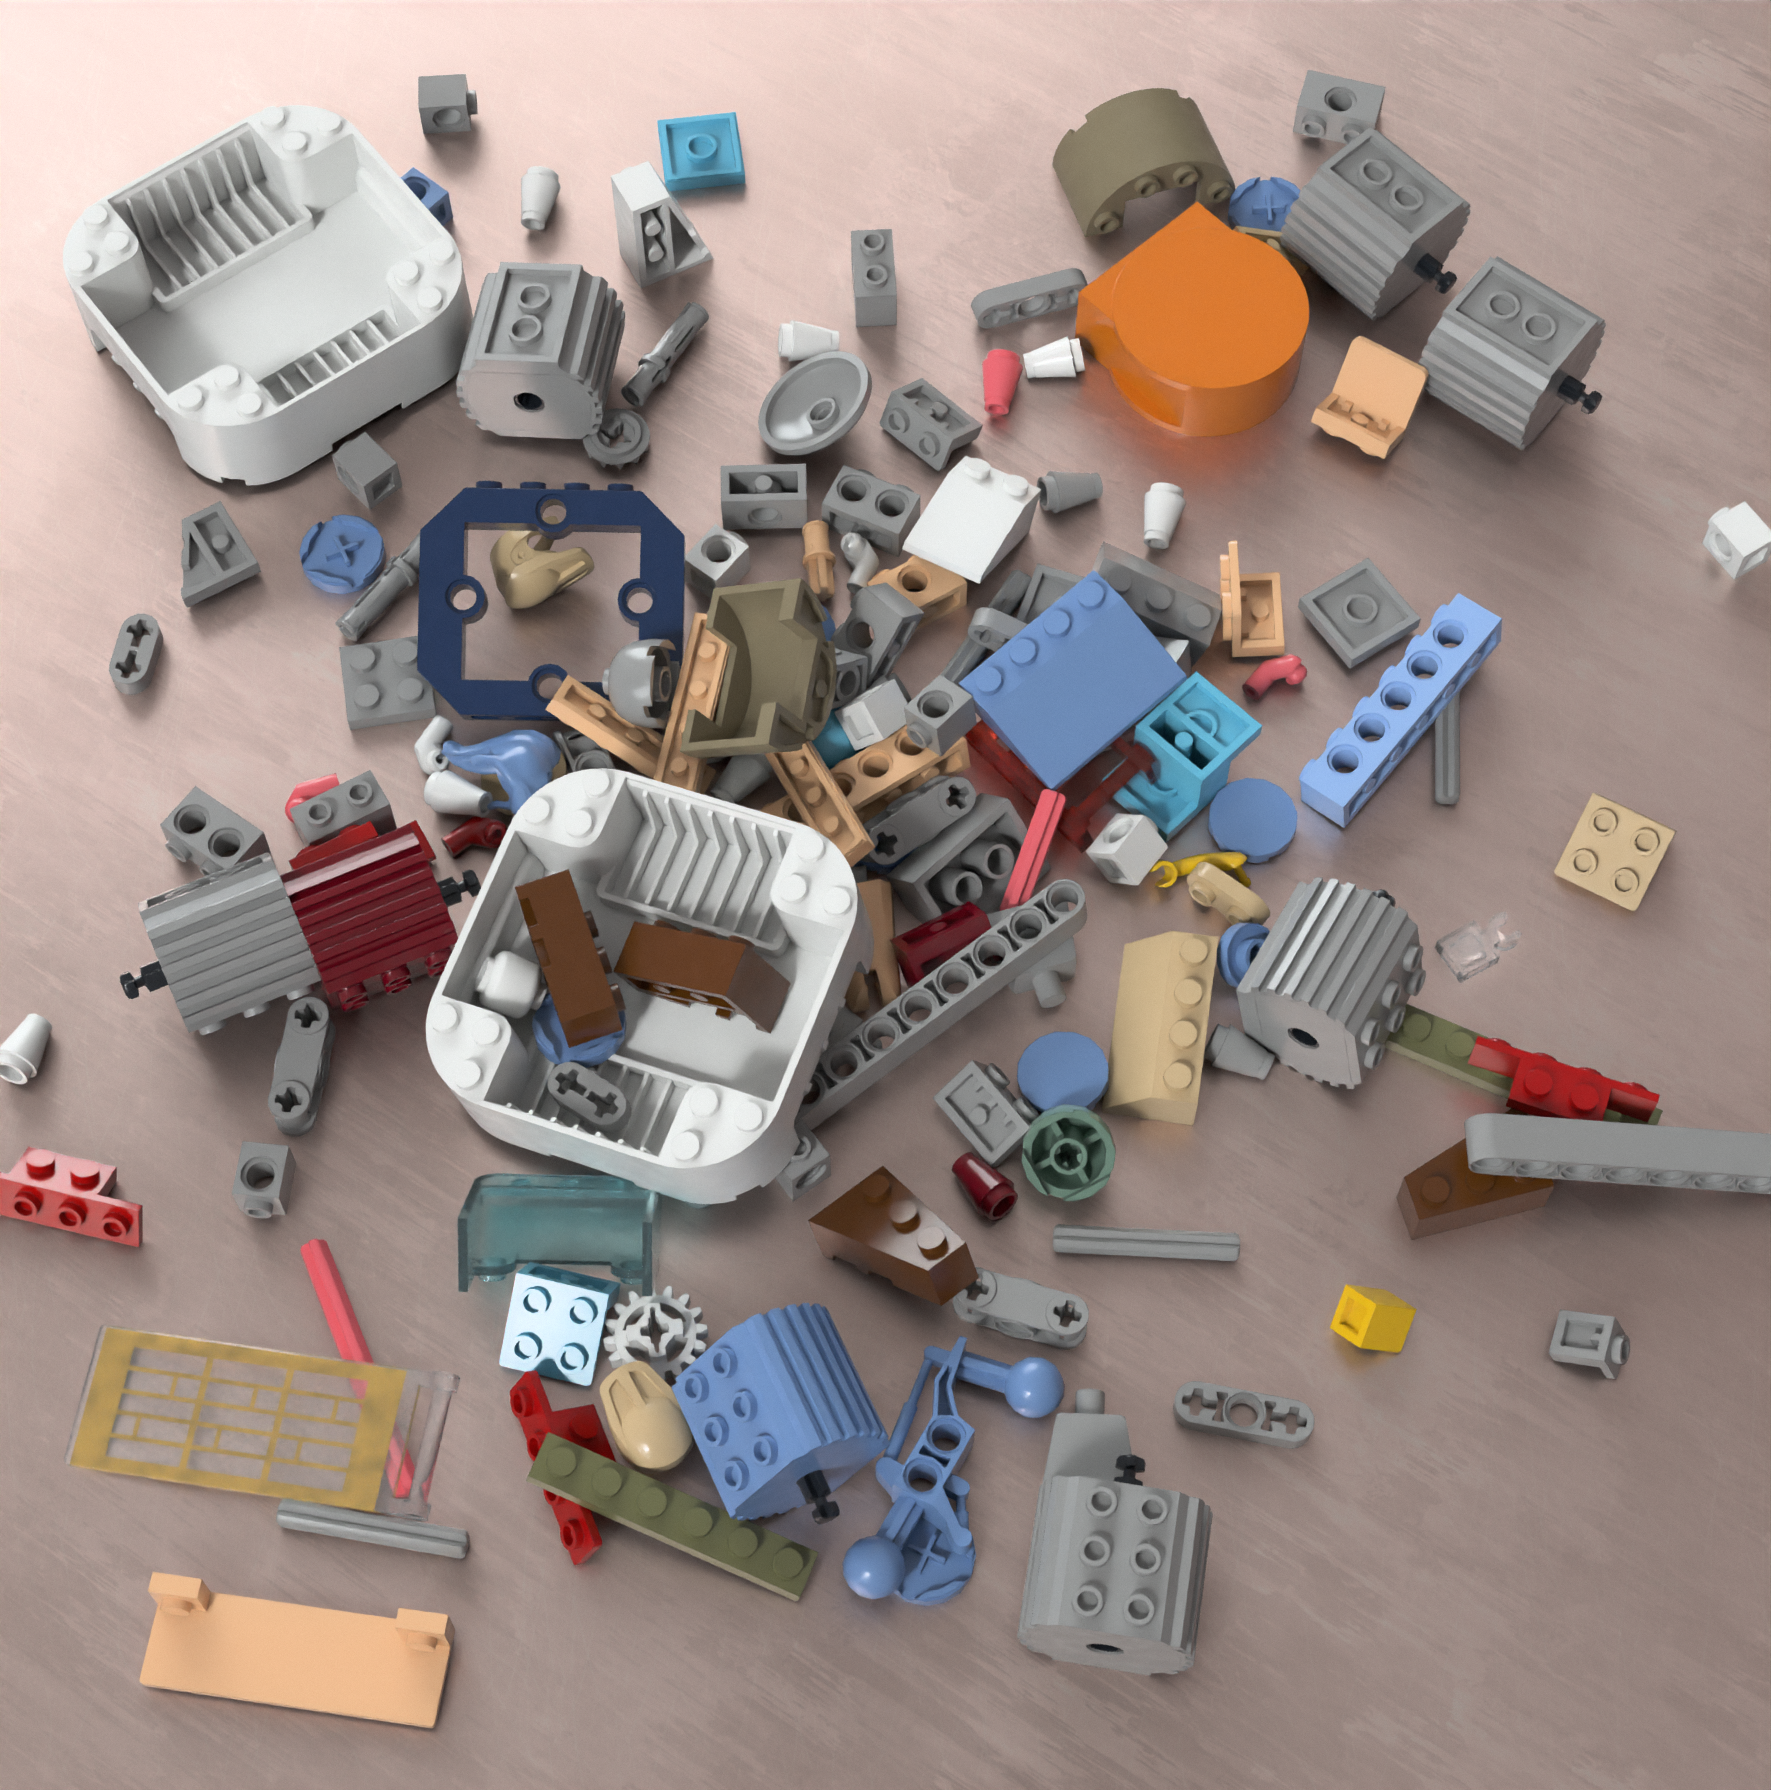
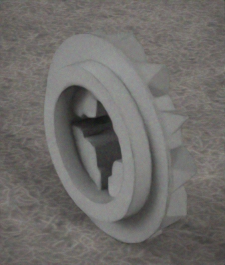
M608 409L604 411L602 424H600L598 432L595 435L587 434L584 436L583 443L590 459L598 460L603 468L611 464L616 465L621 470L625 463L633 462L637 464L639 456L643 453H648L650 432L645 420L635 412L627 409ZM624 430V442H618L616 446L610 448L609 438L615 439Z

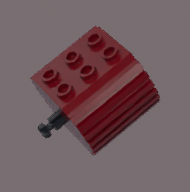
M410 824L280 875L321 977V985L333 1011L342 1008L344 1012L359 1009L370 1002L369 996L384 990L387 995L401 992L413 985L411 979L426 973L429 974L430 978L442 975L458 940L456 929L447 907L462 902L461 893L468 891L474 897L478 895L481 889L479 880L473 870L462 872L463 881L458 883L453 877L436 882L425 853Z

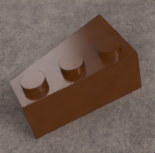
M569 869L516 886V893L530 939L568 1047L571 1048L623 1030L618 1012L625 1010L626 1007L618 983L608 984L606 975L613 972L604 946L599 948L595 946L593 939L599 937L594 917L591 910L583 912Z
M655 920L653 925L634 921L613 970L615 974L636 991L689 1008L692 1002L717 1007L715 1015L729 1021L734 1012L746 1016L756 1025L757 1030L771 1034L791 984L754 951L756 946L752 942L744 938L731 935L728 940L718 939L712 933L699 928H692L690 933L680 931L676 926L660 920Z
M1512 1108L1503 1113L1528 1116L1527 1113ZM1466 1138L1406 1175L1403 1178L1396 1198L1410 1238L1414 1240L1545 1207L1554 1188V1183L1552 1179L1490 1175L1470 1171L1468 1167Z
M881 1166L808 1220L823 1256L832 1260L839 1257L855 1264L857 1270L870 1275L874 1272L891 1279L893 1286L940 1306L944 1305L979 1278L966 1242L884 1166Z

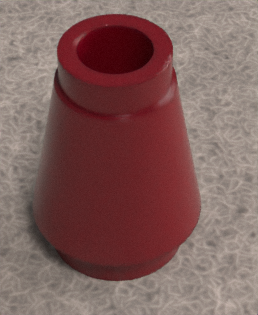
M972 1152L963 1154L953 1164L952 1173L956 1176L980 1216H987L990 1220H997L1014 1207L1018 1199V1194L1014 1190V1183L976 1157Z

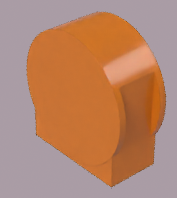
M1197 201L1079 291L1075 339L1079 338L1080 346L1109 370L1119 394L1134 411L1148 421L1164 429L1190 436H1224L1245 431L1264 422L1275 414L1288 400L1295 387L1300 370L1309 322V301L1300 276L1283 255L1257 238L1231 230Z

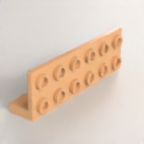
M152 1572L148 1592L158 1605L139 1678L142 1685L426 1728H434L436 1726L455 1634V1628L449 1615L399 1608L396 1619L215 1593L209 1590L202 1579Z

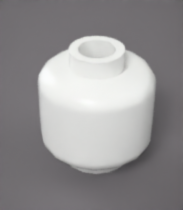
M502 951L494 958L488 956L484 960L475 981L474 991L479 992L480 1003L483 1007L512 1019H519L526 1015L530 1008L534 1010L539 1009L547 991V984L541 982L542 970L538 963L509 951Z

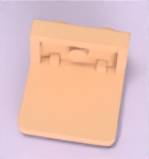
M1358 336L1351 342L1332 393L1316 407L1311 422L1322 427L1329 435L1342 437L1359 446L1366 454L1385 459L1404 438L1429 377L1428 370L1363 336Z
M1237 540L1228 541V555H1220V599L1223 610V641H1231L1232 657L1284 655L1285 644L1280 572L1239 574Z

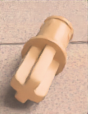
M815 520L807 522L803 526L802 535L804 536L806 554L802 558V565L808 572L810 588L814 591L819 601L824 602L827 598H833L835 594L833 567L836 564V557L830 550L829 525L824 521Z

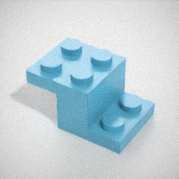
M1196 671L1136 725L1132 753L1102 779L1101 788L1132 815L1142 814L1150 818L1157 825L1158 834L1167 843L1215 798L1218 791L1226 786L1231 761L1261 734L1262 725Z

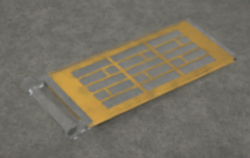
M102 1325L99 1328L64 1456V1462L68 1466L389 1514L416 1521H428L431 1504L427 1503L451 1396L452 1393H457L460 1376L445 1371H423ZM421 1387L429 1388L433 1392L408 1499H396L395 1496Z

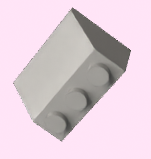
M1102 543L1092 571L1095 570L1127 602L1154 636L1188 640L1191 667H1193L1210 646L1222 612L1220 594L1111 544Z
M980 793L976 797L973 808L966 815L941 830L932 840L919 846L887 874L886 878L906 909L922 924L969 901L986 914L1000 911V905L1028 829L1008 798ZM1046 859L1038 880L1051 869Z

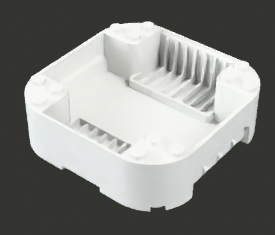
M288 105L267 107L103 197L92 206L87 207L69 231L63 249L65 274L94 348L98 352L107 347L112 353L111 358L114 362L122 366L132 378L134 387L144 393L156 408L154 412L158 417L165 420L171 429L182 459L196 472L223 483L224 478L245 480L246 486L266 484L288 477L333 451L332 444L386 411L398 404L405 408L439 388L459 371L473 321L461 255L454 239L352 123L334 112L313 106Z
M599 768L569 773L553 780L536 791L513 817L430 1001L426 1018L428 1051L437 1072L470 1116L480 1127L500 1140L549 1157L555 1155L633 1181L636 1186L678 1200L697 1204H719L737 1200V1195L747 1192L758 1185H761L763 1188L787 1166L800 1144L794 1129V1120L804 1096L810 1091L812 1086L810 1080L821 1054L827 1049L829 1044L827 1038L836 1016L845 1005L846 999L844 997L854 972L857 971L868 975L874 952L871 921L850 865L842 852L827 837L806 825L621 770ZM567 869L570 871L583 912L590 910L592 912L599 933V937L593 940L596 948L604 946L612 972L634 921L653 925L655 920L670 923L684 932L690 933L692 928H699L712 933L718 939L728 940L731 935L744 938L756 946L754 951L791 983L771 1034L757 1030L756 1025L746 1016L733 1012L729 1021L715 1015L717 1007L692 1002L689 1008L636 991L614 972L607 974L606 978L609 985L618 983L626 1009L624 1013L627 1023L625 1040L616 1054H613L602 1064L588 1067L587 1069L618 1087L630 1103L631 1117L628 1124L621 1130L613 1133H605L594 1128L562 1108L551 1096L547 1087L548 1077L558 1064L549 1061L538 1050L532 1030L533 1016L535 1017L537 1010L530 1008L523 1017L512 1019L483 1007L480 1003L479 992L474 991L477 975L488 956L494 958L502 951H509L539 964L515 887ZM542 973L541 982L546 984V981ZM576 1079L573 1082L565 1080L561 1085L565 1093L569 1089L581 1096L585 1093ZM598 1099L594 1102L603 1114L602 1117L606 1113L614 1115L618 1111L614 1101L610 1105Z

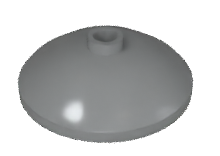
M842 351L818 354L793 367L777 381L762 404L758 426L764 441L771 449L784 455L815 453L836 443L857 424L867 407L872 390V378L868 368L856 355Z

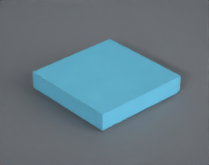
M736 112L657 120L665 185L669 191L745 183V171Z

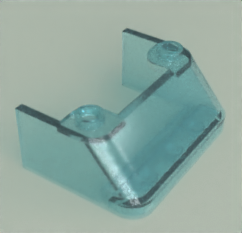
M507 1173L479 1176L474 1180L458 1216V1291L468 1292L474 1276H478L480 1280L487 1282L501 1281L507 1277L508 1273L516 1269L517 1264L533 1262L537 1264L608 1265L611 1266V1273L614 1276L620 1277L622 1283L629 1285L642 1284V1296H652L659 1264L662 1194L636 1186L633 1181L618 1176Z

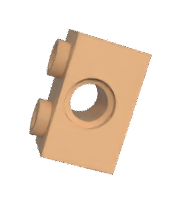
M916 555L911 556L907 562L892 570L885 569L878 572L867 582V587L888 583L925 612L915 631L967 605V581L963 576ZM910 589H919V590H922V591H920V592H909V591H907V590H910Z

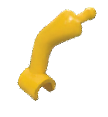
M1240 852L1197 854L1174 862L1158 859L1149 871H1156L1163 866L1165 870L1164 877L1157 881L1155 886L1167 888L1175 883L1177 877L1190 874L1199 862H1207L1222 871L1233 869L1242 885L1245 887L1251 885L1250 878L1247 877L1241 866L1247 860V857Z

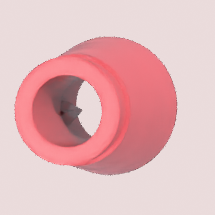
M1005 349L992 350L988 352L987 359L982 362L984 409L988 413L1004 415L1009 412L1023 370V366L1020 364V356L1013 351Z

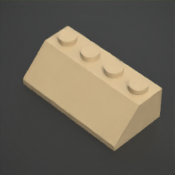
M1170 931L1125 944L1108 1062L1109 1085L1103 1098L1102 1113L1193 1126L1199 1098L1218 937Z

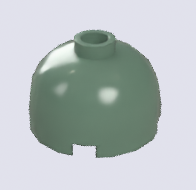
M1062 1104L1045 1110L1033 1120L1023 1138L1022 1164L1027 1179L1039 1192L1047 1196L1050 1194L1054 1197H1061L1063 1201L1074 1202L1093 1196L1106 1185L1114 1168L1116 1146L1109 1127L1097 1113L1080 1105Z

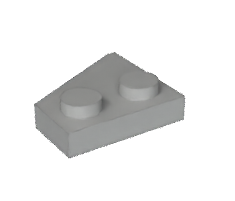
M221 501L182 519L184 548L181 556V566L183 568L181 596L187 608L261 572L258 561Z

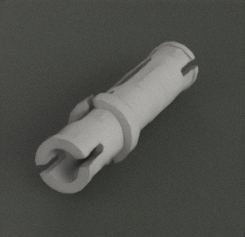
M688 302L652 352L644 354L638 362L639 368L621 389L622 396L630 404L637 407L639 405L640 407L643 406L659 383H664L670 376V368L709 319L707 311L701 305L695 302Z
M420 532L398 557L393 556L386 563L387 568L382 575L336 621V626L340 628L339 630L352 641H357L370 624L380 616L407 585L411 587L418 580Z

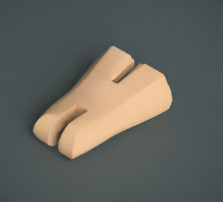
M881 879L857 883L873 929L874 952L868 975L855 971L844 999H846V1003L853 1013L870 1010L868 986L864 980L866 976H874L875 989L878 992L882 1007L887 1006L901 995L898 960L890 942L891 939L895 938L893 890L890 882Z

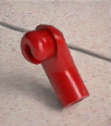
M475 816L442 837L441 841L453 857L470 845L499 848L503 840L502 838L507 831V826L496 819Z

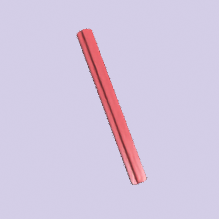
M317 1238L310 1240L301 1246L300 1253L342 1362L375 1367L327 1241L324 1239L318 1240ZM349 1379L356 1398L365 1401L369 1382ZM359 1405L362 1411L364 1405ZM396 1421L384 1471L396 1498H406L419 1491L421 1483Z

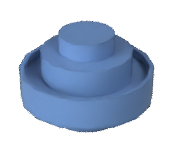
M1236 923L1229 927L1222 935L1217 948V966L1220 975L1227 984L1235 988L1239 986L1270 933L1268 928L1258 923Z

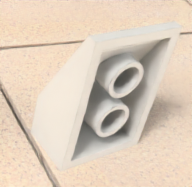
M965 456L947 474L908 535L902 549L980 584L1029 532L1041 489L1029 484L1023 477L1008 475L992 468L989 463L982 459Z

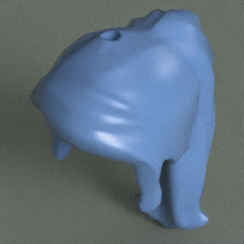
M512 730L469 746L449 740L444 742L441 753L453 765L466 771L482 775L497 774L502 788L508 793L509 800L506 802L492 801L488 804L487 808L491 810L498 808L510 810L516 815L520 807L536 791L552 781L553 769L559 763L561 750L551 738L538 731Z

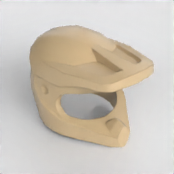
M556 516L543 518L548 524L560 523ZM508 531L497 540L490 552V561L497 588L505 598L506 604L510 608L526 609L544 602L551 596L567 589L589 575L594 569L592 557L582 547L562 552L551 551L550 548L554 540L548 539L541 535L540 540L532 549L528 545L529 539L533 536L541 535L539 531Z
M634 1361L618 1367L604 1379L600 1385L599 1392L610 1432L621 1456L634 1469L644 1473L664 1472L682 1462L692 1448L694 1436L672 1388L643 1361Z

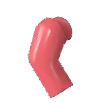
M1292 654L1263 661L1242 685V689L1248 697L1258 700L1275 680L1284 677L1290 685L1300 683L1307 676V669L1301 664V658Z
M336 773L296 785L285 806L287 818L294 823L290 808L338 786L339 781Z

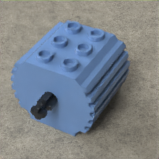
M802 1303L799 1307L796 1304L787 1305L782 1310L774 1308L764 1315L759 1313L749 1317L745 1322L727 1331L675 1378L677 1383L671 1387L730 1518L735 1519L737 1517L738 1521H744L749 1518V1521L756 1520L760 1516L764 1519L771 1517L775 1513H786L793 1507L799 1508L806 1504L815 1503L817 1508L811 1512L814 1521L818 1525L828 1523L840 1515V1510L836 1501L828 1502L826 1497L890 1445L889 1436L828 1309L825 1306L821 1307L820 1304L814 1303L811 1307L809 1303Z

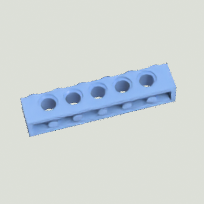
M1460 593L1455 596L1449 605H1441L1435 612L1428 630L1422 636L1418 634L1411 640L1406 648L1405 657L1396 667L1391 665L1384 672L1379 681L1378 689L1370 698L1365 696L1359 701L1354 709L1352 719L1345 728H1337L1330 736L1326 744V750L1317 760L1311 759L1305 765L1299 777L1302 802L1345 828L1436 720L1442 710L1446 708L1501 642L1502 618ZM1453 643L1457 644L1458 646L1454 648H1447L1443 645ZM1420 674H1429L1433 677L1428 679H1421L1416 676ZM1394 705H1403L1407 708L1403 710H1393L1390 707ZM1368 736H1377L1381 738L1374 742L1364 740V738ZM1342 767L1354 769L1350 773H1340L1337 770Z

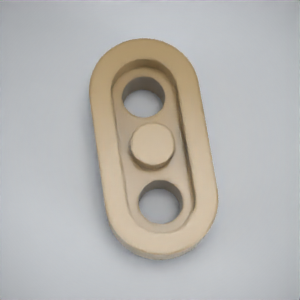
M1199 862L1187 876L1189 893L1193 899L1201 905H1211L1225 915L1227 921L1232 926L1236 923H1258L1263 925L1270 917L1268 906L1257 894L1210 863Z

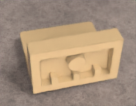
M1596 792L1592 793L1554 872L1557 876L1622 907L1635 911L1677 830Z

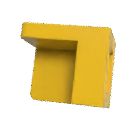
M1346 1284L1330 1329L1359 1348L1398 1353L1402 1350L1417 1309L1387 1290Z

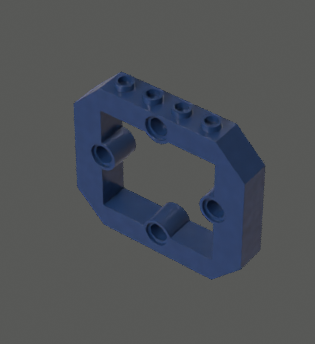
M478 481L476 482V488L465 487L420 530L417 671L464 720L560 721L558 717L545 710L552 699L542 697L539 694V687L547 678H557L563 683L568 675L566 670L559 665L545 664L534 669L528 681L465 680L466 625L476 623L482 619L487 612L489 604L487 594L480 582L474 577L467 575L468 530L539 531L544 537L553 540L564 539L572 532L641 533L640 578L631 579L620 589L617 599L619 610L627 623L634 627H639V640L668 639L671 641L676 650H668L670 661H679L681 670L684 658L685 535L642 491H634L633 485L615 483L607 485V490H590L589 484L573 482L565 483L564 489H546V484L542 482L520 483V488H502L501 482ZM558 505L566 510L564 520L554 525L546 523L542 518L544 511L550 506ZM467 589L476 593V602L471 608L460 610L454 607V597L461 590ZM637 593H645L653 600L650 609L644 613H635L628 607L630 598ZM580 682L610 701L609 695H606L603 691L602 682Z

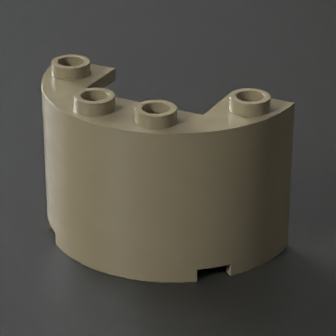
M1150 88L1133 91L1113 98L1094 108L1085 115L1087 122L1076 132L1069 129L1055 151L1052 163L1085 237L1107 234L1123 227L1125 202L1129 200L1147 198L1155 193L1177 187H1187L1197 182L1195 201L1205 205L1212 202H1222L1230 198L1236 190L1233 178L1197 104L1190 97L1187 99L1180 97L1177 90Z
M802 578L713 589L710 608L707 613L706 629L730 646L728 662L724 671L721 697L716 710L715 723L696 709L688 710L680 752L700 759L791 752L801 750L802 745L806 741L815 740L819 736L829 718L834 701L837 677L836 652L834 641H826L821 623L828 619L824 608L814 591Z

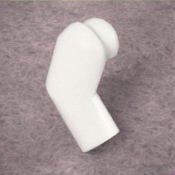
M852 532L843 537L840 545L847 561L853 568L847 583V589L856 594L863 587H867V582L874 577L879 566V558L865 538H862L858 533Z
M435 715L414 746L420 768L430 776L436 771L443 772L447 770L450 761L441 753V750H443L442 743L453 729V725L440 715Z

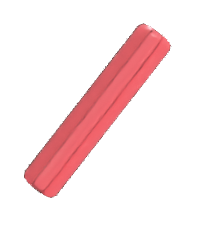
M1050 789L1042 791L1000 905V911L1021 906L1032 898L1067 801L1066 796Z

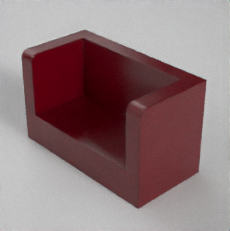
M969 901L891 939L890 942L907 986L909 988L914 986L991 929L987 914ZM998 955L987 957L993 963L1002 960V957Z

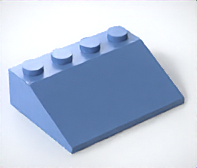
M1093 570L961 680L959 685L973 696L975 713L1048 789L1055 791L1185 682L1187 675L1127 602Z

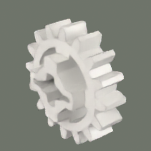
M647 1285L646 1297L639 1298L632 1290L628 1293L630 1299L629 1306L626 1307L619 1303L613 1306L618 1320L607 1319L605 1322L606 1331L612 1335L603 1339L605 1350L613 1352L609 1356L612 1369L637 1361L633 1357L641 1356L651 1364L649 1366L665 1382L666 1379L671 1377L676 1381L675 1378L696 1360L694 1355L701 1356L707 1350L706 1343L701 1341L709 1337L707 1324L699 1323L703 1319L702 1310L700 1307L688 1310L691 1304L690 1296L685 1293L678 1300L674 1299L671 1286H667L662 1295H656L653 1286ZM662 1311L670 1312L677 1316L678 1319H671ZM642 1315L636 1324L630 1325L638 1316ZM654 1323H657L658 1332H661L658 1353L655 1352L654 1343L651 1342L652 1333H654ZM683 1350L678 1357L669 1362L677 1351Z

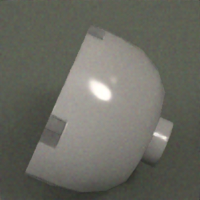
M668 639L638 640L622 647L613 658L610 668H606L603 673V691L606 695H609L612 707L621 718L633 725L646 728L667 727L668 720L664 719L667 712L671 711L680 674L679 661H670L668 650L676 649L674 644Z

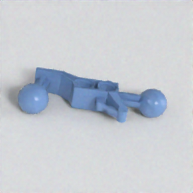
M962 1336L958 1338L951 1351L935 1346L925 1348L924 1361L909 1399L902 1407L889 1440L890 1445L886 1448L883 1457L876 1463L875 1477L892 1497L891 1501L894 1505L877 1534L856 1541L846 1552L842 1563L843 1576L848 1586L856 1594L875 1600L889 1596L899 1587L906 1572L905 1559L901 1550L920 1517L945 1533L953 1552L956 1554L965 1555L971 1549L972 1534L969 1531V1512L966 1511V1500L969 1497L970 1485L967 1481L958 1477L957 1474L973 1448L975 1429L958 1416L953 1395L957 1379L1005 1393L1006 1399L1014 1411L1026 1418H1041L1052 1413L1064 1397L1065 1384L1061 1373L1053 1363L1041 1357H1027L1012 1366L967 1352V1338ZM931 1367H939L941 1369L934 1379L932 1418L903 1465L897 1462V1459L918 1409L916 1406ZM940 1438L952 1439L957 1444V1447L951 1451L939 1450L934 1445V1442ZM917 1478H925L931 1481L934 1487L927 1492H920L913 1489L910 1483ZM947 1497L956 1501L955 1512L953 1511Z

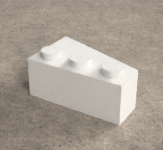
M649 161L634 167L625 168L620 173L611 176L620 255L640 288L713 259L694 225Z

